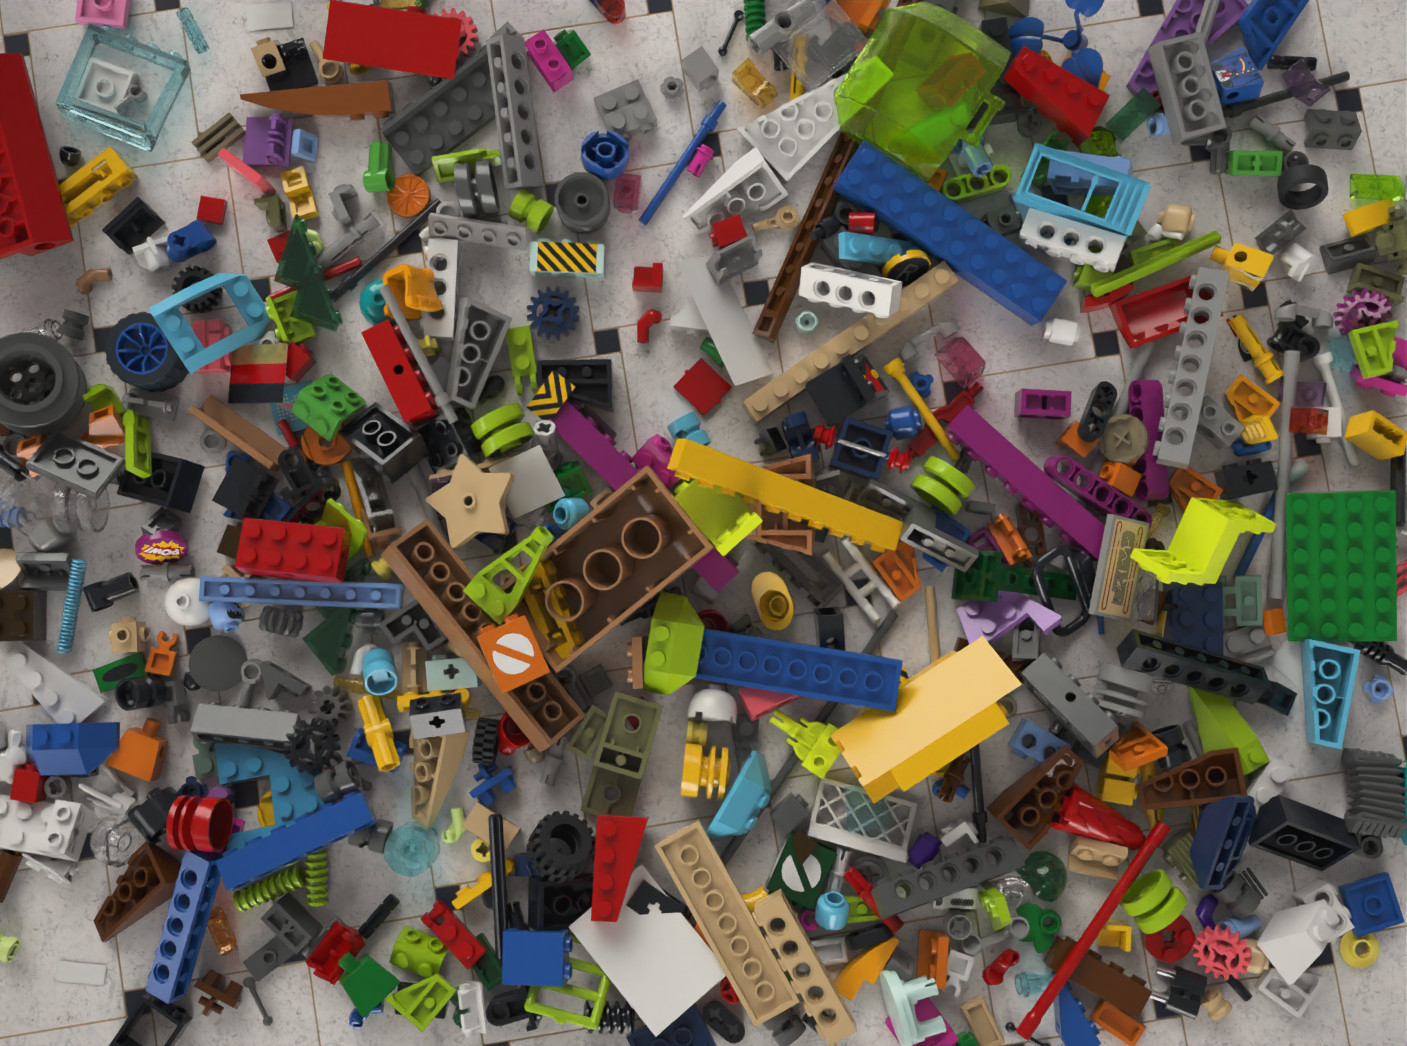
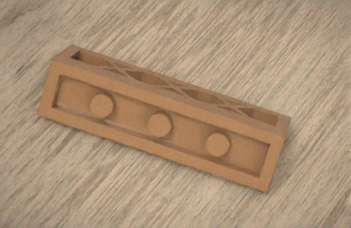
M209 395L201 408L192 406L189 410L191 414L268 469L276 472L279 471L278 457L286 447L216 397Z

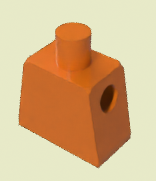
M146 718L142 729L138 727L127 729L119 741V748L110 755L106 765L148 782L158 780L161 776L168 746V740L157 735L162 722L153 718Z

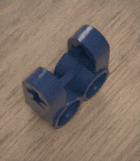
M805 411L784 417L781 427L788 444L791 459L811 454L813 463L819 462L820 457L817 447H815V443L812 440Z

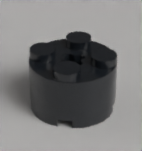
M160 787L154 788L147 794V800L144 803L135 806L127 814L130 822L150 845L161 842L162 840L159 837L166 834L169 810L173 802L180 796L173 787H167L162 790Z

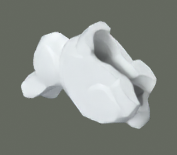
M11 730L8 733V748L6 751L0 750V781L12 784L15 769L21 768V765H26L30 762L26 748L22 745L23 737L20 731Z

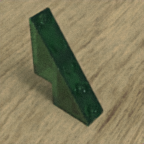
M295 214L274 281L298 289L290 317L336 332L338 326L343 324L339 310L334 309L332 301H334L333 293L330 287L325 286L323 281L325 278L323 267L321 264L316 263L314 257L316 255L315 246L312 241L308 242L305 234L307 232L306 223L303 218H299L298 214Z
M361 558L346 570L344 582H364L365 576L370 574V564L372 562H369L367 558ZM315 606L326 620L302 639L331 675L344 673L347 665V659L344 657L346 650L350 649L352 645L353 634H351L353 624L356 625L357 607Z

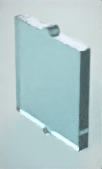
M862 785L845 786L848 831L866 830L871 832L873 829L890 828L887 796L873 803Z

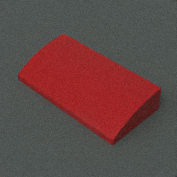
M1191 276L1122 299L1109 306L1117 327L1130 349L1179 332L1181 321L1186 322L1188 313L1183 312L1186 298L1192 297L1193 290L1188 289ZM1207 292L1199 294V297L1203 300L1212 299V296ZM1203 316L1194 317L1195 322L1198 324L1207 322Z

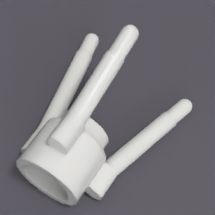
M104 761L100 765L124 792L117 791L110 798L84 784H79V788L97 797L87 796V801L125 817L137 802L132 797L135 791L128 788Z

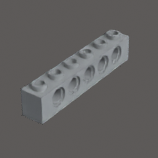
M501 34L487 39L486 47L505 190L520 191L523 188L532 190L543 187L525 40L524 37Z

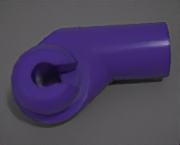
M1212 894L1202 897L1195 911L1204 930L1207 926L1214 930L1216 926L1212 915L1218 905V900Z

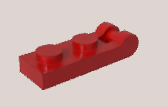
M438 899L433 904L434 908L421 917V921L435 933L466 969H470L487 949L442 900ZM440 915L446 919L442 924L436 920Z

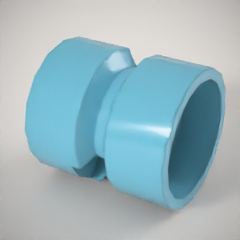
M695 412L688 413L667 426L673 439H689L705 446L711 443L706 431L699 428L701 422Z
M381 648L367 652L362 659L365 688L371 694L379 696L392 692L398 683L394 656L388 650Z

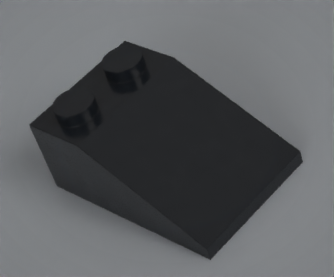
M374 402L338 431L339 435L380 476L391 484H394L430 454L419 432L377 402Z
M151 452L152 476L143 479L127 471L125 465L117 495L191 513L205 466L182 458Z
M579 874L573 880L568 881L566 878L561 883H558L556 878L553 882L548 881V876H543V878L541 876H529L528 926L534 931H562L563 929H569L572 923L592 907L594 874Z

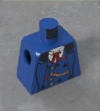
M1241 47L1210 64L1221 105L1255 99L1260 96L1264 81L1245 47Z

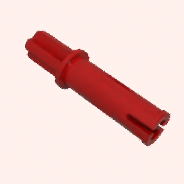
M855 867L849 868L843 875L845 880L858 893L857 897L862 898L881 919L870 892L873 889V883H868ZM897 915L885 920L881 919L892 933H896L904 925V922Z

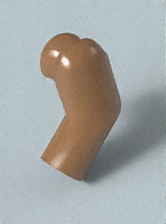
M111 269L88 270L76 281L78 291L81 294H89L93 290L91 284L94 282L111 281L112 271Z

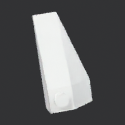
M755 147L737 160L683 215V218L698 235L711 230V224L739 214L742 219L747 217L748 213L756 210H767L789 194L757 147Z

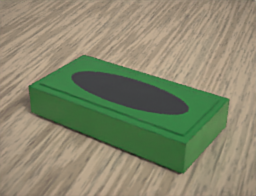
M143 652L135 653L93 669L100 693L115 689L122 679L151 675V673L145 672L147 662Z

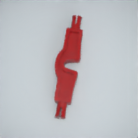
M975 382L967 392L965 390L961 391L947 406L935 410L932 414L937 421L943 420L949 424L965 406L969 405L971 407L975 403L974 398L984 389L981 385L974 392L980 385V383ZM926 421L923 430L907 445L909 448L908 455L912 456V459L915 456L921 457L931 446L939 441Z

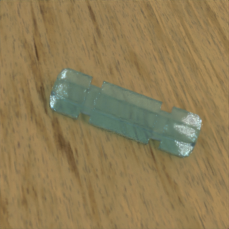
M187 7L177 10L176 14L182 22V26L190 41H192L195 51L198 54L207 52L209 46L206 40H204V36L196 21H194L191 11Z

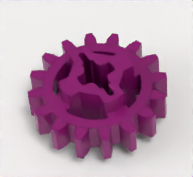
M1363 288L1361 294L1353 290V296L1350 298L1344 295V304L1337 303L1336 306L1339 311L1333 313L1336 319L1334 321L1336 328L1342 336L1346 335L1349 340L1348 333L1350 331L1388 322L1386 319L1393 317L1390 312L1392 306L1387 301L1384 294L1380 295L1376 289L1369 294L1367 288ZM1361 310L1364 311V315H1363L1364 320H1362V316H1361V315H1362V312H1361Z

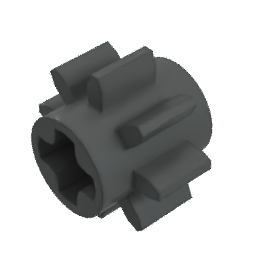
M378 608L358 610L356 614V627L362 628L363 634H377V629H382L379 623L385 620L384 610H378Z

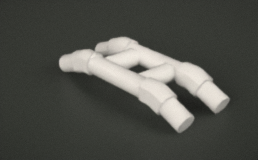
M844 535L840 540L855 560L854 563L843 570L829 549L824 550L821 556L864 614L873 624H877L881 617L865 598L877 589L893 609L898 608L901 602L880 578L857 545L849 541V536ZM862 569L870 581L858 589L850 577Z

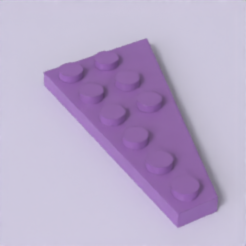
M1176 0L1148 48L1160 41L1195 33L1205 0ZM1220 0L1205 46L1206 48L1241 18L1249 6L1245 0ZM1148 49L1126 85V88L1141 104L1150 98V93L1153 90L1158 89Z

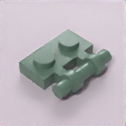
M1220 575L1217 582H1222L1223 626L1228 625L1227 616H1235L1236 626H1263L1262 576L1234 575V585H1227L1226 576ZM1227 594H1234L1235 607H1227Z

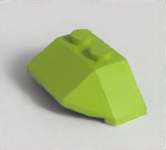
M660 592L652 617L644 663V691L670 695L697 676L705 625L690 604L688 598L684 595Z

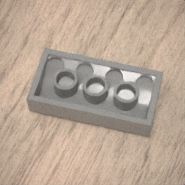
M1202 32L1160 41L1148 48L1173 144L1226 128Z

